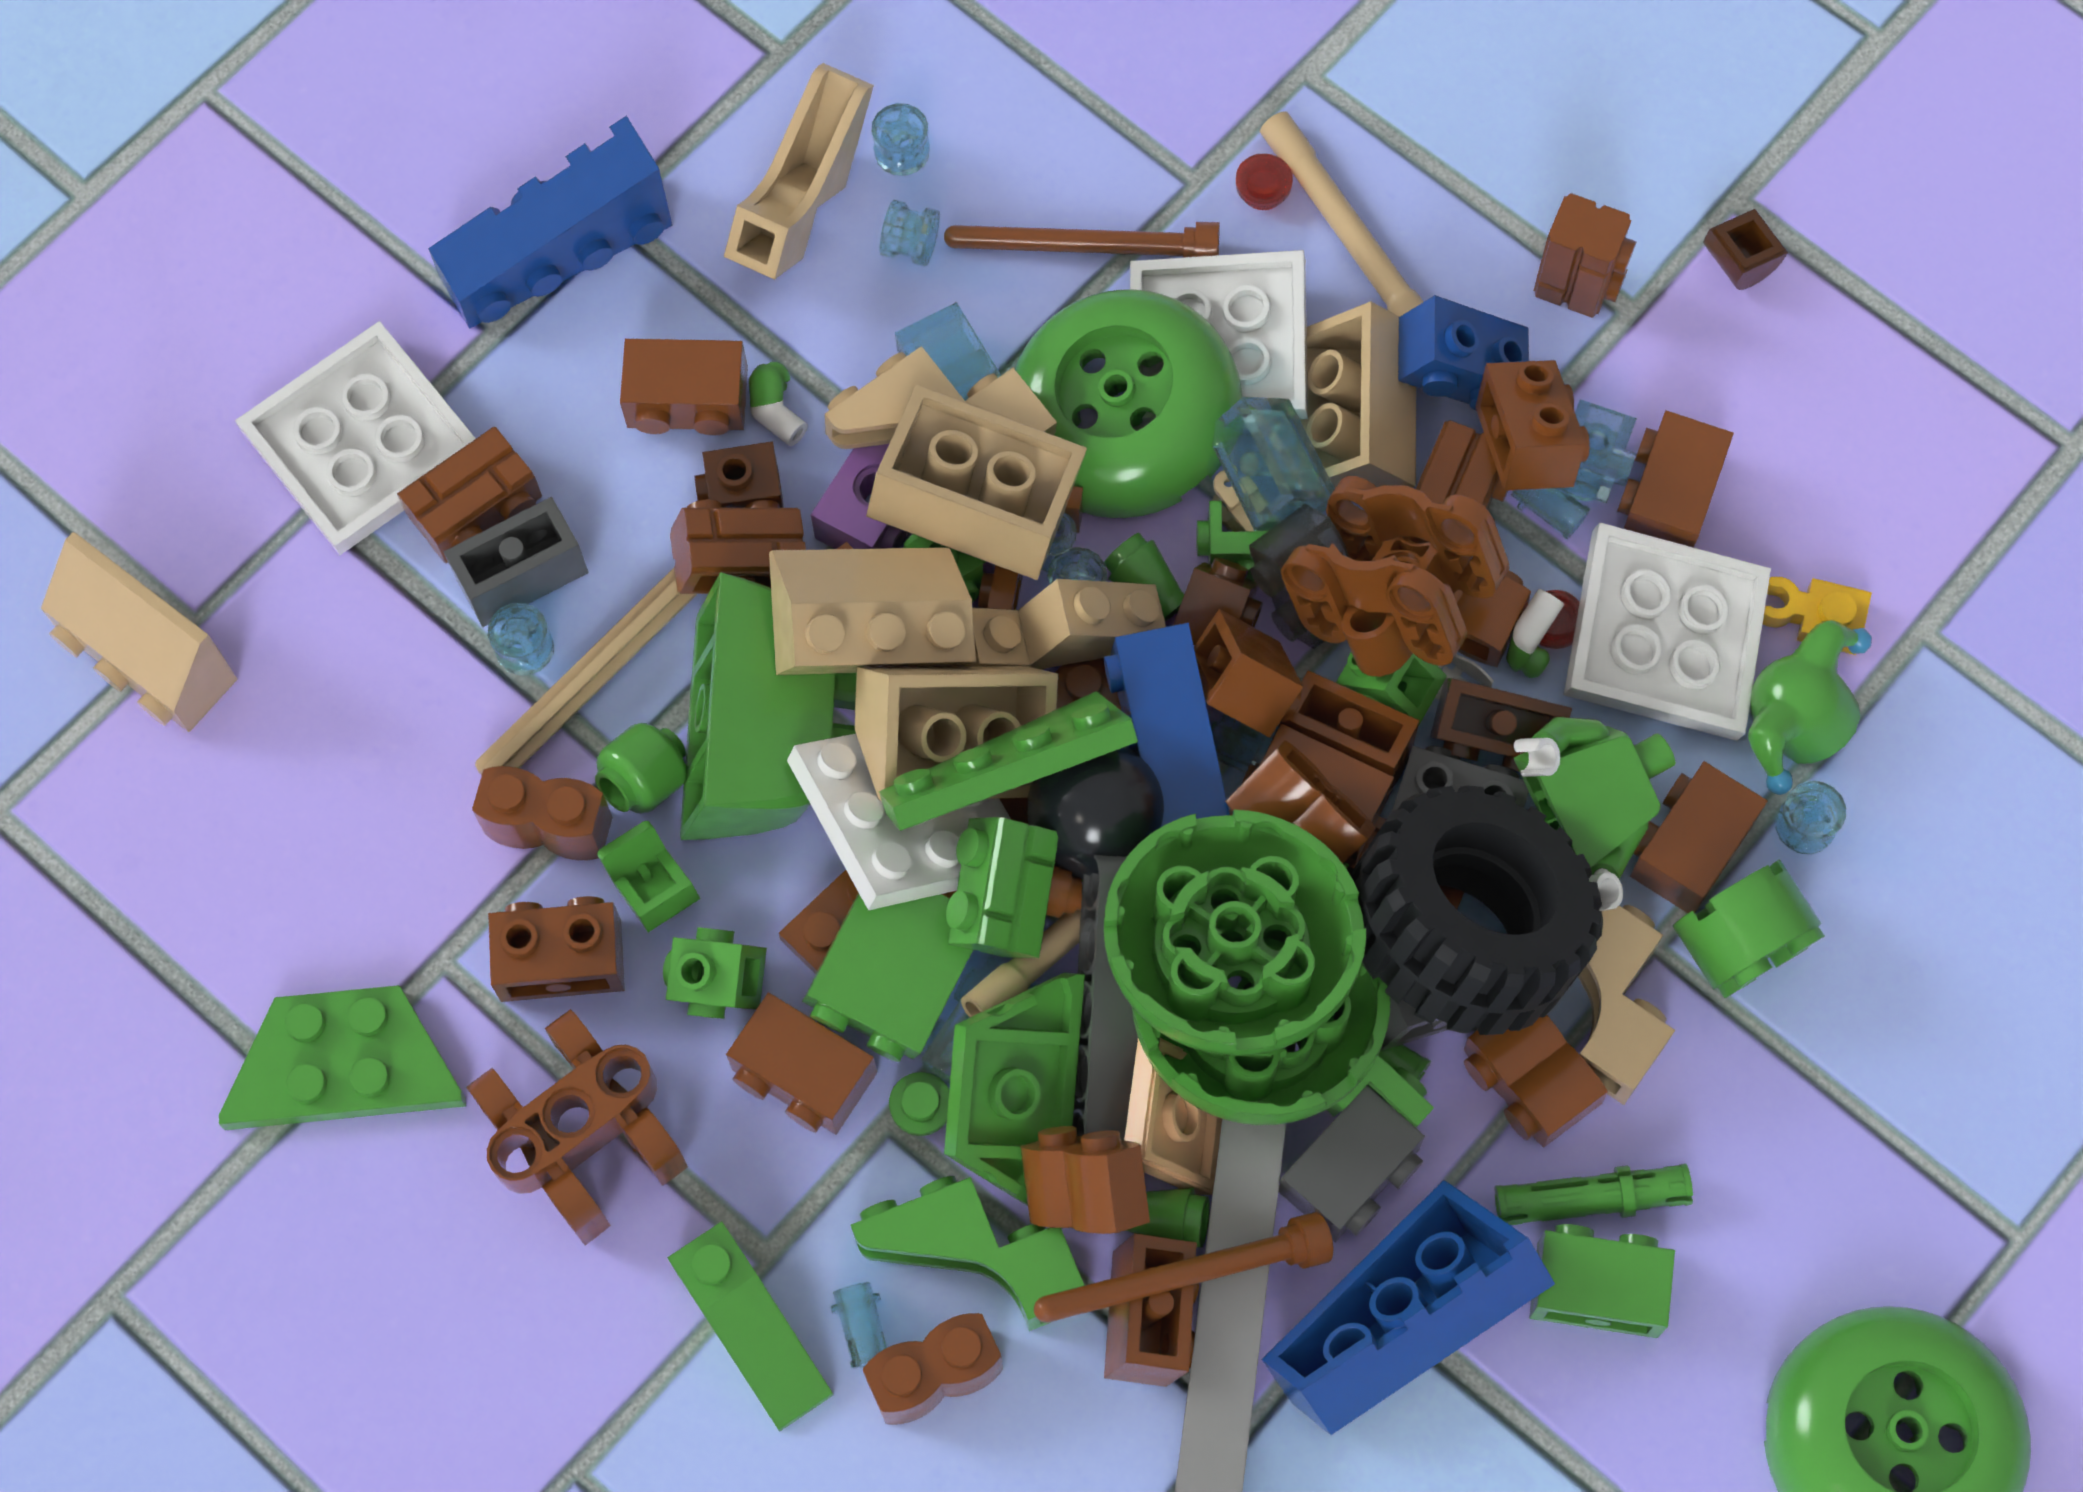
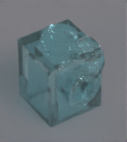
M1580 399L1575 415L1579 426H1585L1588 431L1590 441L1589 456L1586 462H1581L1574 487L1561 489L1566 495L1576 500H1597L1607 503L1613 484L1625 487L1637 453L1626 450L1637 418Z

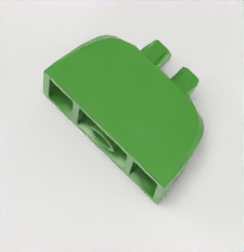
M720 572L699 609L695 623L685 759L687 776L683 786L681 840H705L755 835L784 828L795 823L810 806V802L787 762L793 747L799 744L856 734L854 725L833 723L834 707L855 710L857 673L776 675L771 588Z

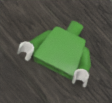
M1555 717L1532 738L1518 739L1514 742L1515 752H1525L1516 756L1514 761L1537 810L1546 815L1544 821L1555 830L1561 827L1572 839L1571 848L1576 855L1583 854L1589 863L1592 871L1589 881L1597 882L1602 907L1599 911L1616 909L1623 900V888L1620 878L1648 830V822L1661 809V804L1650 779L1675 766V757L1666 740L1658 733L1633 745L1632 740L1625 732L1605 726L1599 720Z

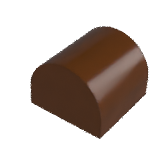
M1756 209L1711 228L1703 241L1707 250L1738 290L1752 287L1765 279L1778 268L1788 254Z

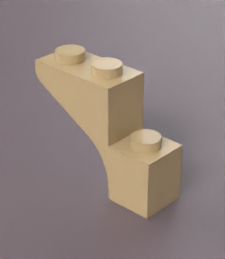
M822 63L813 71L770 168L757 188L736 207L724 253L725 258L774 280L804 258L817 208L846 187L874 85L825 63Z
M922 346L908 356L904 352H900L890 357L878 368L875 379L859 390L856 386H851L840 392L829 403L827 407L829 411L825 413V434L835 446L841 449L890 444L916 384L1051 435L1055 434L1057 426L1056 420L1014 368H1011L1000 377L992 373L979 380L968 391L967 397L969 399L965 401Z
M1056 579L1019 610L973 608L976 662L965 666L1024 665L1042 670L1110 656L1115 637L1166 627L1157 587L1154 584Z
M1619 905L1616 909L1602 911L1603 929L1602 936L1597 941V950L1578 976L1589 997L1592 1008L1590 1036L1580 1055L1604 1084L1608 1091L1607 1094L1622 1105H1625L1675 1032V1029L1666 1024L1667 1019L1665 1015L1654 1005L1642 999H1635L1633 1002L1624 995L1663 937V934L1654 929L1655 924L1652 919L1631 905H1624L1623 907Z

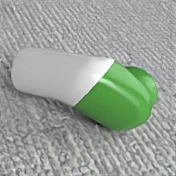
M772 361L768 364H760L749 377L751 415L766 429L792 447L805 435L808 424L783 405V391L787 389L785 382L790 381V374L787 368L779 362Z
M1542 589L1537 590L1517 620L1506 655V660L1514 672L1522 671L1528 678L1540 676L1547 667L1550 655L1548 651L1539 648L1538 645L1564 606L1563 602Z

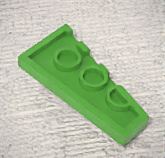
M1095 691L983 744L963 751L955 757L929 769H916L906 772L894 779V785L879 791L886 815L901 831L1137 743L1138 739L1132 719Z

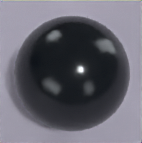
M1126 746L1033 781L1027 798V822L1030 826L1057 831L1058 842L1054 865L1072 872V876L1083 879L1084 874L1089 876L1092 873L1099 874L1098 864L1094 855L1128 856L1142 840L1161 828L1164 814L1163 794L1158 779L1149 765L1140 757L1139 753Z

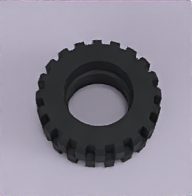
M1470 785L1460 786L1457 792H1455L1453 786L1429 789L1426 794H1414L1404 800L1399 808L1392 811L1350 876L1359 892L1358 901L1363 915L1364 928H1366L1365 956L1362 963L1372 979L1379 977L1388 986L1385 989V993L1396 1003L1400 1004L1403 1000L1417 1009L1414 1015L1429 1023H1433L1436 1019L1446 1022L1447 1030L1470 1033L1473 1028H1478L1479 1035L1504 1034L1507 1029L1509 1031H1520L1533 1025L1539 1017H1545L1590 962L1597 950V941L1602 936L1603 916L1602 911H1599L1602 907L1597 882L1589 881L1592 875L1589 863L1583 854L1576 855L1571 848L1572 839L1561 827L1557 830L1553 829L1544 821L1546 815L1533 806L1527 810L1515 804L1516 797L1503 792H1496L1492 796L1484 793V787ZM1439 885L1461 890L1478 899L1497 916L1507 934L1486 929L1465 917L1450 903Z

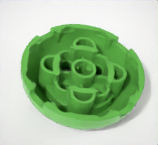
M1125 289L1106 291L1078 300L1056 313L1039 328L1024 348L1015 367L1017 373L1056 420L1057 426L1054 436L1087 448L1074 484L1075 487L1083 488L1082 513L1106 518H1131L1156 513L1183 501L1182 495L1198 485L1207 475L1211 478L1227 457L1239 429L1242 389L1239 373L1229 348L1214 326L1201 314L1181 301L1163 294L1145 290ZM1093 359H1105V365L1100 371L1087 373L1083 370L1086 364ZM1161 361L1164 364L1162 370L1154 376H1145L1140 373V365L1150 368ZM1125 391L1122 395L1118 396V393ZM1090 408L1098 412L1097 421L1093 426L1086 429L1078 428L1081 423V410ZM1146 411L1156 415V418L1138 431L1133 429L1143 422L1142 418Z
M1236 809L1233 810V815L1211 816L1196 819V813L1164 825L1142 840L1129 853L1117 871L1108 892L1104 915V941L1109 966L1122 994L1133 1009L1157 1031L1180 1044L1199 1051L1228 1056L1257 1055L1279 1050L1304 1039L1324 1025L1346 1000L1358 977L1366 945V928H1364L1363 915L1358 901L1359 892L1346 867L1324 843L1299 826L1265 813ZM1226 902L1219 905L1215 910L1212 908L1211 903ZM1280 930L1285 932L1287 938L1281 950H1274L1265 944L1263 937L1268 931ZM1181 940L1193 941L1199 946L1200 954L1197 956L1191 948L1174 947V945ZM1234 976H1243L1252 983L1253 988L1246 990L1236 989L1229 985L1228 979Z
M1226 902L1211 903L1212 908L1215 910L1219 905ZM1271 930L1264 935L1263 940L1269 948L1281 950L1287 936L1285 932L1280 930ZM1181 940L1174 945V947L1191 948L1197 956L1200 954L1199 946L1193 941ZM1362 963L1358 977L1341 1007L1319 1029L1296 1042L1299 1047L1298 1051L1287 1052L1285 1048L1269 1053L1247 1056L1218 1055L1187 1047L1157 1031L1133 1007L1132 1011L1136 1033L1146 1057L1162 1080L1181 1098L1196 1108L1227 1121L1249 1125H1279L1303 1120L1327 1110L1351 1093L1364 1079L1381 1050L1390 1017V997L1385 993V989L1388 986L1379 977L1372 979ZM1240 976L1242 980L1238 984L1237 989L1246 990L1253 988L1252 983L1247 978ZM1160 1038L1182 1048L1187 1053L1186 1056L1181 1060L1166 1054L1163 1056L1159 1050Z
M1894 1306L1870 1307L1846 1313L1821 1325L1806 1336L1784 1360L1774 1378L1766 1402L1768 1403L1764 1446L1770 1474L1778 1492H1897L1890 1484L1889 1475L1893 1467L1901 1465L1908 1467L1915 1476L1916 1484L1912 1492L2024 1491L2030 1469L2031 1434L2023 1400L2010 1374L1997 1356L1972 1333L1948 1319L1923 1310ZM1905 1373L1914 1379L1916 1394L1918 1395L1915 1399L1907 1400L1901 1398L1896 1393L1894 1379L1897 1374ZM1860 1413L1868 1418L1871 1426L1867 1439L1856 1440L1848 1435L1845 1427V1419L1848 1414ZM1906 1424L1910 1428L1913 1437L1909 1440L1912 1443L1904 1442L1898 1437L1896 1425ZM1943 1426L1959 1432L1963 1440V1449L1960 1452L1952 1453L1946 1451L1941 1446L1938 1435Z

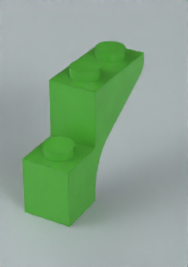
M955 1176L937 1179L919 1190L921 1197L898 1206L895 1200H886L874 1204L860 1213L861 1221L850 1225L860 1253L868 1260L971 1272L993 1280L1015 1301L1029 1331L1049 1324L1041 1322L1034 1314L1035 1302L1040 1297L1084 1286L1061 1228L1050 1227L1045 1229V1227L1030 1224L1008 1235L1009 1244L999 1248L971 1177L959 1182L956 1181Z

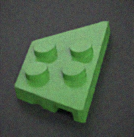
M1064 972L955 1025L944 1154L1028 1206L1021 1146L1039 1141L1038 1132L1052 1127L1072 1126L1084 974Z
M399 985L275 997L219 1113V1125L224 1130L466 1107V1097Z

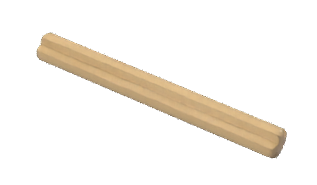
M674 568L476 760L475 767L481 776L483 769L490 767L510 766L521 768L697 595L679 594L677 592Z

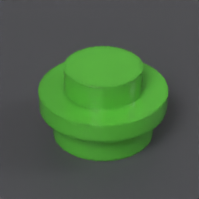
M916 1072L903 1077L893 1087L889 1098V1109L893 1121L901 1130L911 1135L926 1136L937 1132L947 1123L949 1088L939 1077L926 1072Z

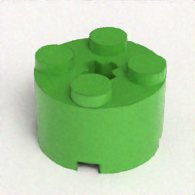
M1781 860L1775 861L1770 867L1767 865L1709 899V903L1705 905V909L1695 914L1692 910L1672 925L1712 989L1718 988L1724 998L1755 981L1757 977L1773 968L1768 958L1771 959L1777 968L1825 937L1819 928L1822 923Z

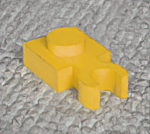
M1777 576L1770 577L1767 594L1779 597L1784 602L1785 607L1773 608L1765 605L1763 625L1778 628L1788 623L1798 624L1800 626L1796 641L1801 642L1822 621L1835 620L1852 630L1865 628L1872 592L1812 578L1806 593L1799 591L1797 586L1789 579ZM1844 647L1843 650L1841 651V652L1853 654V653L1848 649V647Z

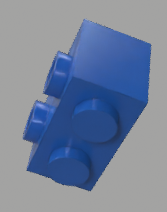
M1434 295L1399 317L1398 381L1421 388L1427 395L1448 397L1469 404L1470 408L1476 411L1475 406L1486 363L1529 361L1528 327Z

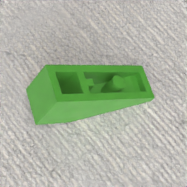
M722 1221L667 1257L676 1274L779 1432L833 1396L831 1389Z

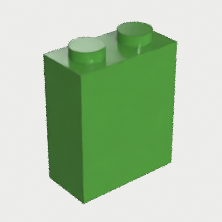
M858 892L802 1000L803 1003L813 1007L810 1017L839 1033H844L846 1027L849 1026L870 1037L866 1046L892 1061L900 1062L903 1055L911 1059H915L920 1055L973 952L970 949L948 944L951 927H949L946 921V908L950 898L939 894L868 910Z

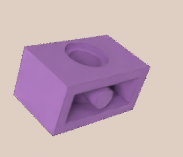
M889 444L853 448L811 513L816 540L833 549H837L845 542H848L853 549L901 548L908 532L866 517L869 503L865 499L872 493L876 472Z

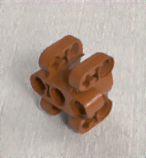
M1358 476L1342 478L1328 499L1326 514L1343 555L1333 543L1329 548L1312 544L1299 546L1293 550L1281 569L1282 579L1300 621L1309 632L1321 640L1330 643H1341L1347 640L1357 667L1362 673L1369 676L1381 677L1392 674L1400 669L1412 654L1433 665L1445 666L1450 664L1467 637V629L1453 594L1457 590H1461L1467 595L1476 598L1487 599L1492 597L1510 569L1509 561L1493 517L1481 503L1464 495H1451L1446 498L1443 504L1433 503L1424 492L1407 485H1383L1377 487L1370 481ZM1352 502L1358 504V505H1359L1360 507H1362L1364 510H1362V509H1360L1359 507L1355 506ZM1455 520L1465 524L1470 530L1459 525Z
M570 1009L548 1025L545 1030L554 1046L561 1052L574 1070L524 1107L493 1068L489 1069L466 1088L497 1129L487 1147V1162L501 1184L508 1190L519 1194L532 1193L543 1188L554 1206L586 1246L611 1225L572 1170L622 1132L633 1151L638 1152L662 1186L683 1172L688 1166L675 1142L647 1108L656 1095L657 1079L645 1054L636 1047L626 1044L614 1045L603 1051L578 1016ZM632 1068L640 1071L641 1079L639 1084L630 1091H627L613 1079L616 1073L623 1069ZM581 1107L589 1111L587 1122L581 1129L569 1133L558 1130L560 1117L567 1110ZM521 1148L530 1167L517 1173L506 1171L508 1156L514 1150Z

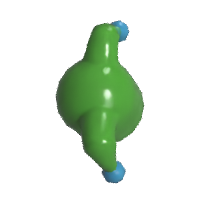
M1835 620L1822 621L1806 635L1792 655L1773 661L1756 678L1751 691L1750 711L1753 723L1749 729L1748 740L1757 759L1767 773L1766 785L1770 792L1782 795L1792 788V775L1783 768V754L1797 764L1815 763L1831 757L1845 747L1856 733L1860 721L1859 704L1849 687L1839 676L1837 668L1839 655L1844 647H1848L1853 654L1865 653L1871 647L1872 636L1866 629L1852 630Z

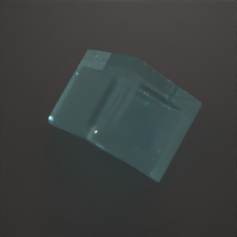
M1223 713L1220 721H1214L1211 725L1218 761L1245 774L1250 764L1259 767L1280 728V723L1269 738Z

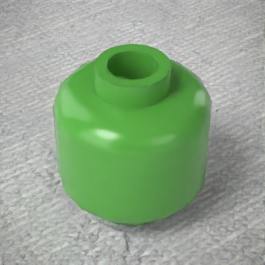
M647 723L634 724L600 751L596 762L598 771L595 775L596 785L609 804L622 812L630 810L639 814L649 813L684 784L687 776L686 764L683 759L686 756V749L679 737L667 728L659 730Z

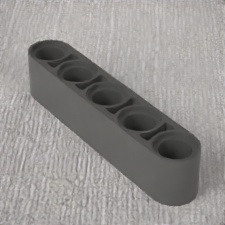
M1094 855L1098 864L1099 874L1092 873L1091 876L1084 874L1082 883L1077 973L1084 974L1085 980L1072 1126L1076 1127L1077 1136L1096 1131L1114 1130L1119 1131L1120 1140H1124L1138 1035L1135 1029L1132 1006L1122 994L1109 966L1104 941V915L1111 884L1127 856Z

